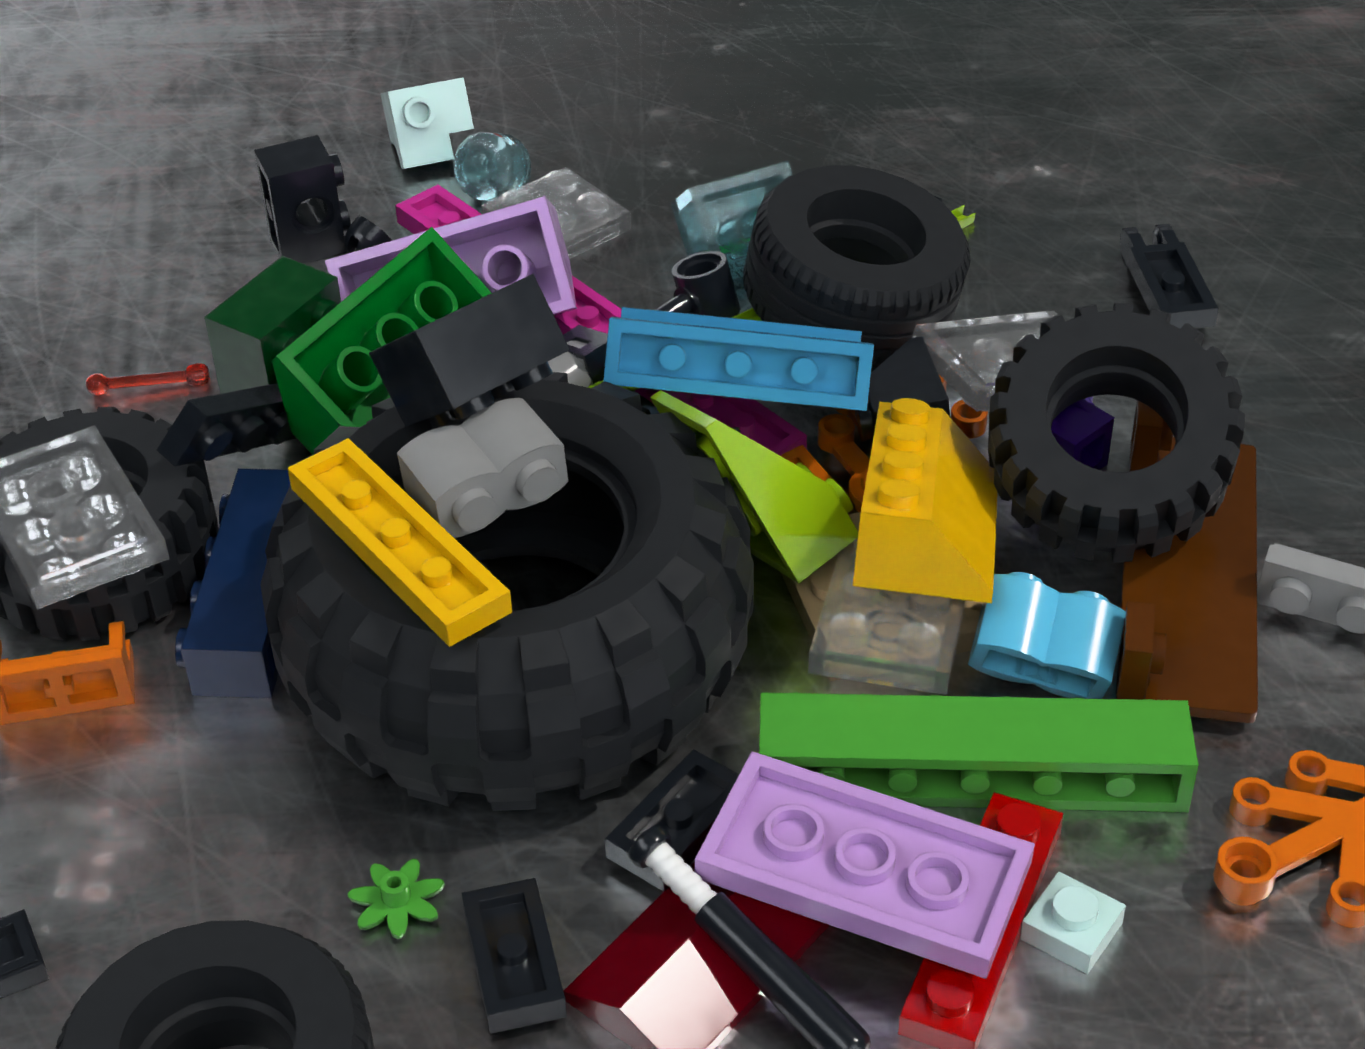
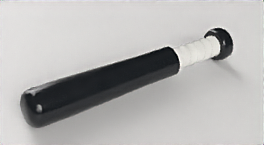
M654 825L637 838L628 851V857L631 862L641 869L646 867L652 868L655 875L662 878L664 884L669 886L672 892L678 895L680 900L687 904L689 909L695 913L694 921L736 963L815 1049L870 1048V1036L866 1030L760 930L723 892L716 893L711 890L709 884L702 881L700 875L694 872L692 867L685 863L683 858L670 847L671 836L663 827Z

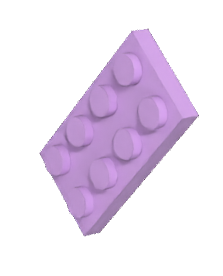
M751 751L695 858V872L700 875L704 882L987 979L1032 863L1035 843Z

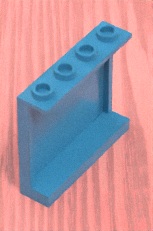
M622 307L621 318H609L603 382L617 386L867 411L874 344L861 342L862 331Z

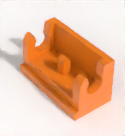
M124 621L109 623V645L71 651L51 652V654L9 660V658L1 659L2 643L0 640V725L135 704L133 649L130 639L125 640Z

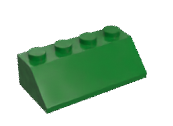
M433 227L429 228L272 360L291 432L312 455H314V449L339 426L361 427L365 425L367 421L373 419L371 406L390 398L369 352L491 294V291Z

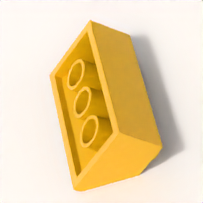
M901 398L894 400L892 403L879 402L860 513L853 586L992 603L998 492L994 485V468L989 466L986 458L944 409L932 408L926 402L912 398Z

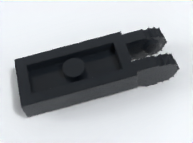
M1170 224L1155 225L1152 236L1153 245L1147 246L1136 227L1122 228L1120 234L1122 258H1124L1126 267L1129 268L1149 311L1151 312V309L1155 308L1171 314L1170 324L1180 329L1185 323H1189L1195 328L1215 327L1219 308L1185 243L1179 242L1174 230H1172V226Z

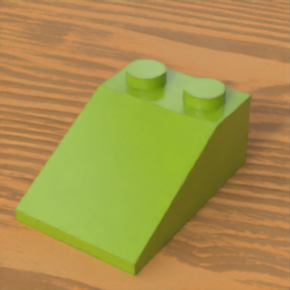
M659 390L650 397L659 413H673L696 433L697 447L709 458H714L721 478H728L740 501L750 527L751 554L797 583H801L858 538V530L848 515L853 510L852 502L836 481L831 478L825 481L818 478L801 462L796 464L790 462L717 419L662 390Z

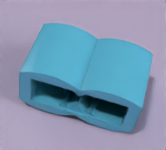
M1029 573L994 574L992 603H982L968 665L982 673L999 679L1035 684L1061 697L1102 699L1112 683L1124 626L1125 610L1110 603L1106 597L1096 592L1077 591L1074 593H1060L1045 585L1037 576Z

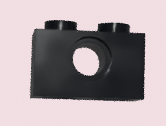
M318 135L255 149L254 153L269 237L278 257L285 256L307 264L346 254L344 232L348 230L351 221L344 200L338 198L337 187L345 183L338 155L336 153L328 154Z

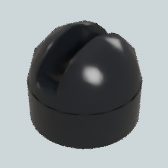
M360 215L355 218L344 236L347 254L392 241L383 230Z

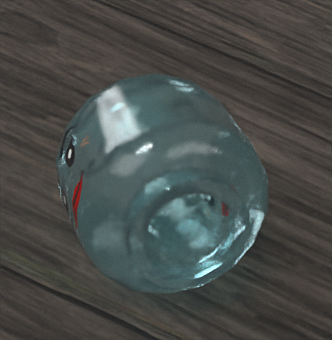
M479 132L468 136L459 145L454 156L453 171L456 182L462 191L475 200L504 201L516 197L525 189L531 176V160L528 150L522 142L512 135Z

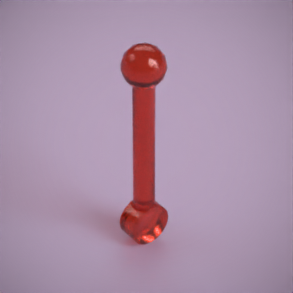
M202 363L192 364L183 371L109 378L103 374L94 373L87 378L86 388L92 395L100 396L105 394L108 389L187 382L191 386L199 387L209 382L210 374L208 366Z

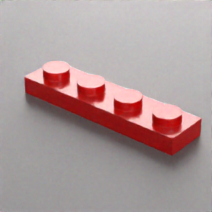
M993 793L980 826L1035 843L1032 863L987 979L924 958L900 1013L898 1035L939 1049L978 1048L1019 942L1022 921L1032 908L1061 833L1064 813L999 793Z

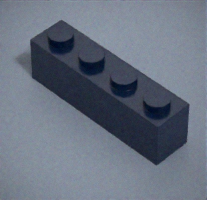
M238 468L230 494H223L220 499L219 530L216 537L211 536L207 540L205 548V574L202 581H195L192 586L190 597L191 618L187 628L179 629L175 642L176 664L178 668L186 669L192 696L272 699L278 671L275 666L260 583L267 563L265 549L270 532L290 487L288 470Z

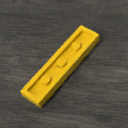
M349 438L287 468L291 489L449 647L512 613L510 590Z

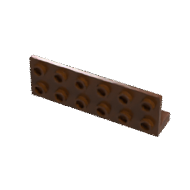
M1138 400L1136 402L1130 441L1129 472L1157 463L1167 456L1175 446L1173 433L1164 419L1155 410ZM1240 445L1238 460L1231 484L1227 486L1224 500L1214 516L1204 517L1202 528L1188 541H1182L1174 535L1170 551L1154 557H1150L1145 548L1137 549L1134 551L1132 562H1123L1121 609L1125 610V618L1118 650L1116 699L1188 700L1191 717L1249 724L1255 722L1258 712L1257 498L1256 448L1254 446Z

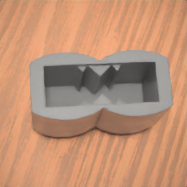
M509 398L497 401L491 406L471 415L461 425L442 426L417 436L397 452L404 490L454 538L485 528L505 510L522 509L545 501L568 482L564 444L523 398Z

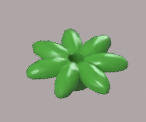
M411 859L399 871H390L382 864H372L370 872L375 886L353 888L348 892V898L353 903L368 907L358 918L359 929H372L387 919L388 928L392 936L396 939H401L405 936L408 927V915L421 922L431 923L438 919L437 909L426 900L441 893L445 884L439 878L417 881L420 874V863L417 859Z

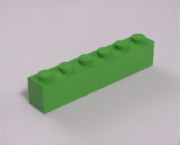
M761 692L759 754L921 807L987 808L995 792L1052 810L1189 813L1199 764L1188 700Z

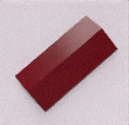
M694 861L690 866L692 867L693 871L695 872V861ZM707 883L711 890L716 893L723 892L794 962L830 926L826 923ZM670 887L563 990L565 1002L633 1049H715L762 999L764 994L694 921L695 913L689 909L687 904L680 900L678 895L672 892Z

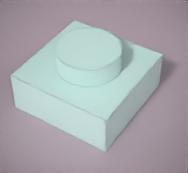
M1058 871L1022 921L1020 940L1088 975L1123 924L1126 905Z

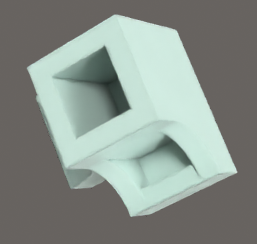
M464 77L380 93L390 142L396 148L401 169L453 160L454 156L449 134L474 129Z

